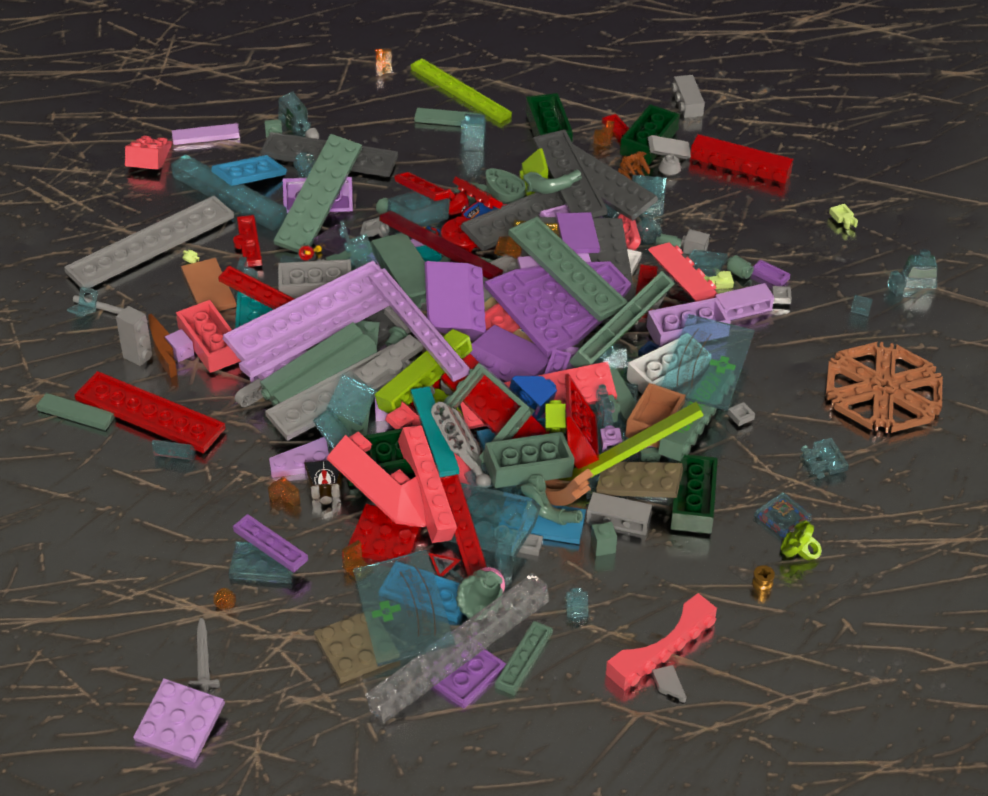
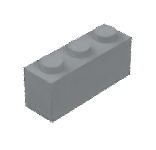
M674 76L671 90L672 93H675V100L679 103V111L683 113L684 118L703 116L705 103L694 76Z
M127 306L116 316L123 358L141 366L153 356L146 314Z
M593 492L587 509L586 523L594 525L612 522L614 529L646 536L651 519L652 504Z

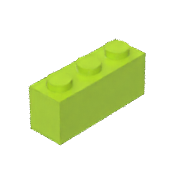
M551 400L550 404H545L546 432L550 434L563 432V435H566V403L562 404L561 400Z

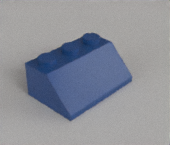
M514 376L509 387L535 410L532 416L536 420L546 412L545 404H550V401L554 400L557 392L556 385L550 379L546 380L543 376Z

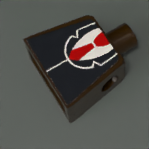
M329 461L304 462L305 476L311 498L320 499L322 504H330L332 498L341 495L343 474Z

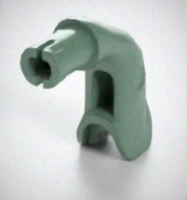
M576 169L568 175L555 179H547L536 172H529L524 175V180L528 183L526 191L542 194L555 193L569 188L573 183L581 180V172Z
M531 475L528 479V484L521 486V491L527 497L531 507L542 518L560 525L580 523L582 521L583 515L580 510L567 511L551 505L545 492L546 484L541 475Z

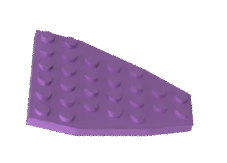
M610 261L586 262L623 298L631 289V283ZM541 266L515 269L485 281L484 287L546 357L551 356L554 349L565 350L578 344L602 322L593 317Z

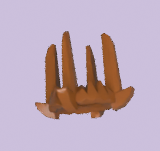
M639 151L637 154L627 157L623 156L618 172L631 179L629 174L632 173L637 178L634 171L637 170L645 183H647L646 177L641 170L643 165L646 172L650 174V168L643 157L646 153Z

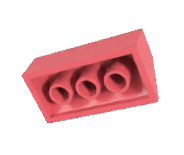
M668 242L648 249L660 266L695 302L715 298L717 294L715 284L710 279L708 281L704 279L706 275L699 268L695 269L693 267L694 263L688 256L686 258L682 256L683 251L677 245L673 247Z

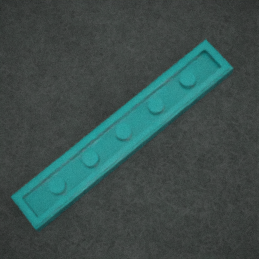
M430 386L411 389L410 394L439 477L459 474L455 455L431 413L435 400Z

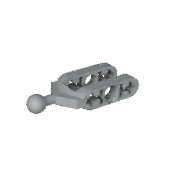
M443 402L435 403L431 413L450 449L474 471L478 488H489L492 482L488 474H484L480 468L482 462L479 457L480 447L462 414ZM440 408L445 409V410L443 411L442 416L439 415V413H440V410H439V409H440Z

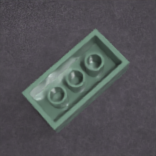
M563 432L485 443L484 463L494 488L527 484L531 475H541L544 481L572 477L575 459Z

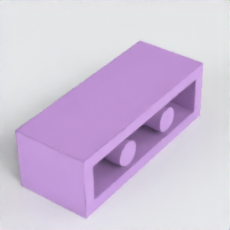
M765 283L715 295V298H718L730 320L771 311L773 308L774 296Z

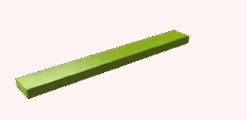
M421 58L411 64V70L497 122L502 123L512 117V112L426 60Z
M694 402L599 455L598 461L580 469L574 468L572 477L560 478L558 480L572 481L586 469H589L593 476L704 415L698 403Z

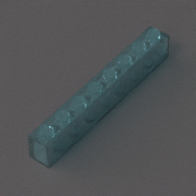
M186 154L171 164L173 178L209 197H217L224 205L244 216L254 215L255 222L272 231L280 227L287 216L286 207L243 184L229 185L211 171V167Z

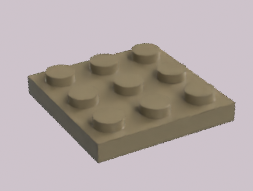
M373 608L314 631V637L340 684L400 660V654L379 618L373 619Z

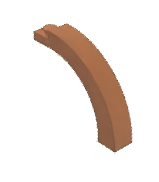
M586 469L572 481L558 479L545 481V492L551 505H569L591 489L588 486L590 484L588 480L593 476L591 471Z

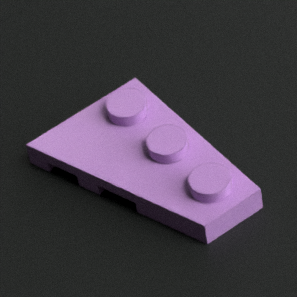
M326 436L269 458L272 478L305 474L304 462L328 461L327 456L329 452Z

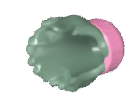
M491 567L482 568L473 572V575L464 578L462 583L459 584L456 597L457 606L468 619L475 620L478 618L481 620V618H487L503 607L500 600L504 592L505 581L501 572Z

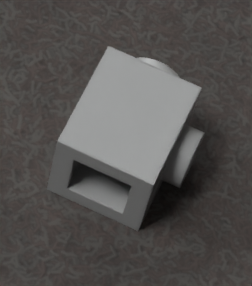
M689 229L687 236L684 235L682 238L683 253L703 258L708 249L710 234Z

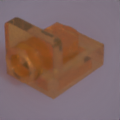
M376 49L377 73H383V67H386V64L392 63L391 49Z
M607 121L606 127H603L602 130L595 129L594 144L610 146L613 137L614 121Z
M510 236L499 237L494 254L518 259L522 248Z
M285 477L268 486L269 499L272 502L281 497L293 507L300 504L299 490Z

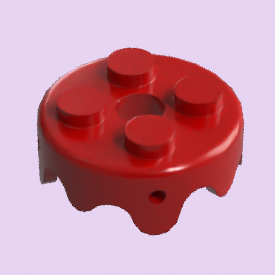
M457 217L447 221L441 228L442 238L470 253L475 247L480 249L461 229L462 223L471 220L470 218Z

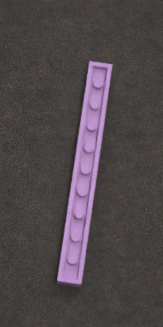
M383 268L369 274V281L450 379L454 382L469 375V367L386 269Z
M377 291L240 362V370L250 378H253L329 338L350 323L354 322L356 324L390 305Z

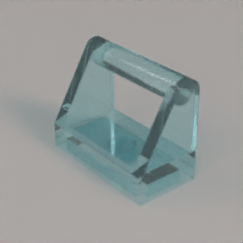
M615 344L594 364L608 362L610 369L628 367L627 349L619 344Z

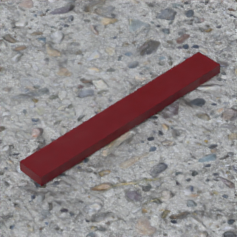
M393 211L380 215L379 220L455 262L469 263L481 267L483 277L489 280L503 274V270Z

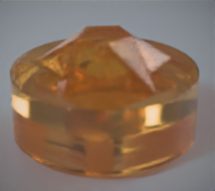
M222 588L215 593L213 601L217 608L226 611L235 605L236 596L231 590Z

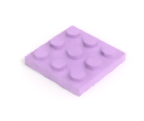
M163 679L133 738L139 743L196 763L225 701L222 698Z

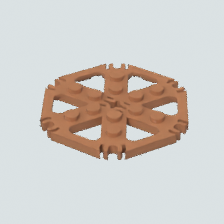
M878 342L841 350L839 353H836L835 359H830L827 370L826 399H833L831 406L836 411L870 430L875 425V431H878V427L882 426L885 428V433H888L889 427H891V433L931 423L935 418V414L939 415L941 412L943 376L941 377V373L935 374L937 367L933 366V363L897 344L895 349H893V343L890 344V347L886 348L883 346V342H880L879 347L877 346ZM873 355L876 358L875 370L853 358ZM903 359L917 368L895 373V360ZM843 374L858 383L835 388V375ZM923 386L932 387L933 401L926 399L911 389ZM873 399L871 418H865L848 408L849 405ZM893 402L914 413L917 418L899 423L895 422L893 419Z

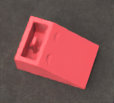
M141 136L140 139H136V141H132L125 146V166L158 170L163 167L173 141H167V138H157L156 140L151 139L150 136Z

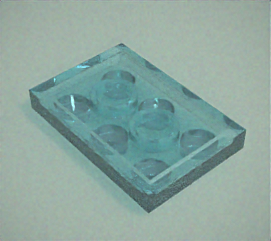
M236 541L229 570V579L292 583L294 574L292 571L250 542Z

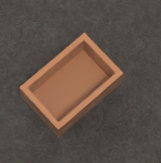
M649 383L627 420L625 437L631 438L680 411L685 404L686 395ZM660 440L650 446L659 448Z

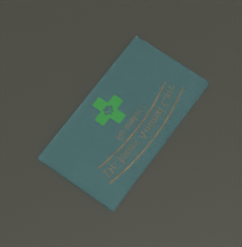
M689 314L661 387L686 395V401L697 402L698 404L728 411L755 330Z
M427 550L353 570L378 667L455 645Z

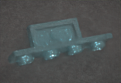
M340 221L342 228L339 229L342 239L346 238L347 242L344 243L346 252L351 253V257H348L351 259V266L357 269L371 261L377 264L367 234L350 239L344 221Z

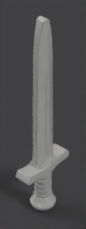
M200 618L197 627L198 681L190 680L188 687L200 689V691L209 694L210 688L220 687V681L218 679L210 680L207 629L204 619Z

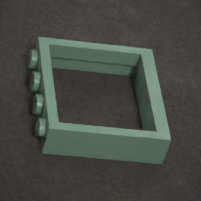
M478 363L474 369H470L467 378L458 383L456 386L457 390L452 395H449L444 403L449 405L450 408L457 409L483 376L486 375L521 406L491 442L512 439L535 410L486 366ZM443 408L440 409V413H439V414H440L441 416H442V414H443V411L445 410V409H443ZM483 451L479 456L482 461L480 468L485 471L487 468L484 463Z

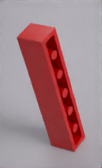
M700 134L697 135L691 147L690 159L785 184L792 172V158Z

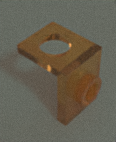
M359 540L342 549L343 569L357 583L374 574V570L362 559L361 542ZM363 567L366 571L358 575L354 573V569Z

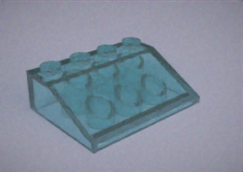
M461 483L481 549L515 558L533 530L541 506L533 498ZM455 534L453 535L452 540L446 541V542L458 544V543H457V540H456V537H455Z

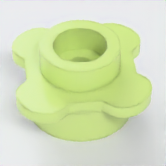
M190 249L183 251L182 259L192 264L200 260L196 252Z

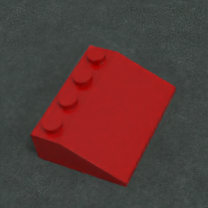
M568 373L565 375L566 435L568 446L575 459L574 464L577 469H580L599 460L597 416Z

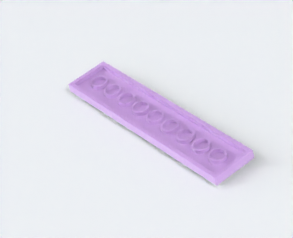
M371 261L224 334L223 340L241 361H244L377 292V289L369 281L368 275L381 270V268L374 261Z

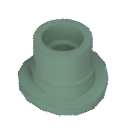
M391 327L389 329L390 337L385 344L387 347L392 344L395 345L408 336V334L399 327Z

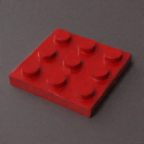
M366 504L348 544L347 554L390 564H396L397 562L407 566L422 527L396 524L379 507Z

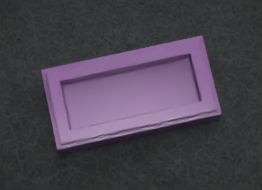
M761 259L753 266V275L775 286H783L790 279L789 273Z

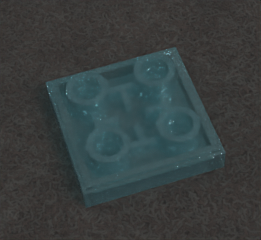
M342 374L326 409L362 426L377 390Z

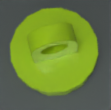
M807 520L800 521L795 525L794 528L796 530L793 533L790 531L786 534L780 548L787 557H793L798 553L804 559L811 561L821 555V546L812 537L814 526ZM808 545L813 548V554L808 551Z

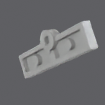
M409 334L355 371L353 378L367 389L388 373L398 375L402 372L403 363L422 351L423 345Z

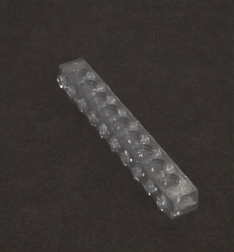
M533 573L366 693L370 712L384 724L548 603L547 584Z

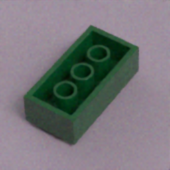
M558 93L526 97V115L534 137L566 130L572 142L573 131Z
M650 104L621 138L620 155L627 157L642 151L646 153L643 157L647 164L650 165L658 154L650 153L648 137L654 135L671 139L678 131L680 114Z
M402 429L364 436L372 443L371 449L365 453L389 475L399 469L405 475L414 473L410 464L403 458L398 443ZM348 480L349 486H353L354 484Z
M684 455L681 461H677V463H682L683 472L677 498H673L671 529L711 534L714 519L718 458Z

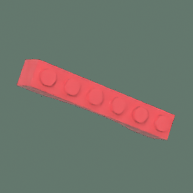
M422 425L404 427L398 443L403 458L410 464L417 478L424 503L426 527L431 542L450 541L457 526Z
M697 593L683 604L680 621L669 635L647 647L620 651L607 661L606 675L624 691L628 687L636 685L641 677L645 674H650L661 662H666L671 654L683 649L688 641L696 639L705 628L713 626L716 621L717 608Z

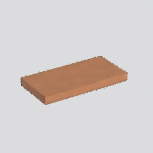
M216 258L181 266L182 273L196 304L210 300L218 311L237 307L229 286L219 282L218 277L222 274V270Z

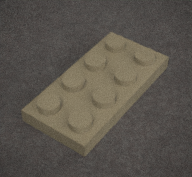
M619 462L600 473L596 492L609 496L677 498L683 465L682 463Z

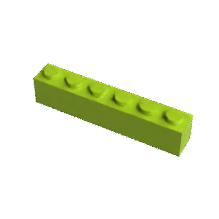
M452 329L443 336L461 359L473 351L468 335ZM428 351L424 352L374 394L378 408L386 413H391L401 407L402 402L409 405L413 402L410 394L411 389L433 385L445 374V371Z

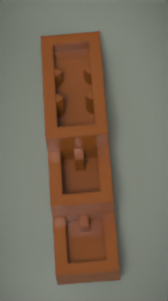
M151 313L148 315L152 344L162 367L171 378L177 375L173 348L165 340V336L169 335V333Z

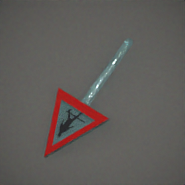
M429 553L437 576L444 577L446 574L451 573L462 582L464 578L452 570L461 562L460 559Z

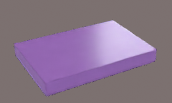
M591 212L556 213L560 238L575 253L600 252Z
M473 641L430 681L431 686L464 709L501 674L506 663Z

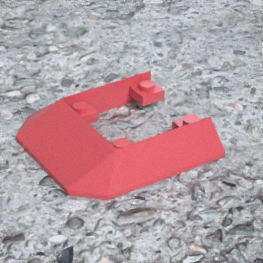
M402 402L401 407L387 414L385 419L395 430L421 425L416 410ZM360 432L350 437L345 435L327 456V460L396 524L426 527L424 503L417 478L410 479L400 469L389 475L365 453L371 449L372 443ZM454 453L459 467L458 476L467 500L478 493L480 488L476 485L474 471Z

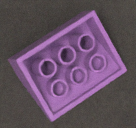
M426 261L427 319L438 332L447 334L454 329L468 335L471 342L475 341L486 332L482 268L469 263Z
M493 325L471 344L473 351L469 353L503 382L511 381L514 376L543 375L550 356L546 357L534 343L496 325Z

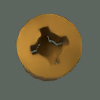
M766 565L756 567L752 579L753 587L760 592L771 590L775 577L774 570Z

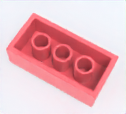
M210 300L176 312L178 329H182L192 340L195 353L209 373L241 361L224 342L223 335L232 331V329Z

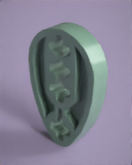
M490 168L485 172L487 188L498 200L514 202L525 196V182L518 176L495 168Z

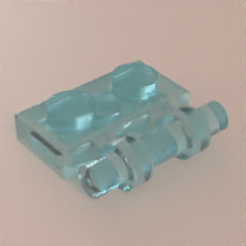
M601 384L596 391L598 402L595 404V411L598 416L597 423L599 428L604 429L606 426H613L612 413L615 412L613 401L609 400L606 385Z
M832 438L814 442L813 449H809L806 445L801 448L802 457L810 464L811 472L816 474L819 479L825 476L823 470H827L830 475L848 471L849 465ZM819 457L821 461L817 462L815 458Z

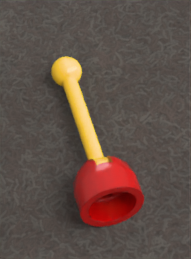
M308 245L303 246L299 250V256L303 260H309L314 256V252H321L322 247L317 245L313 249Z

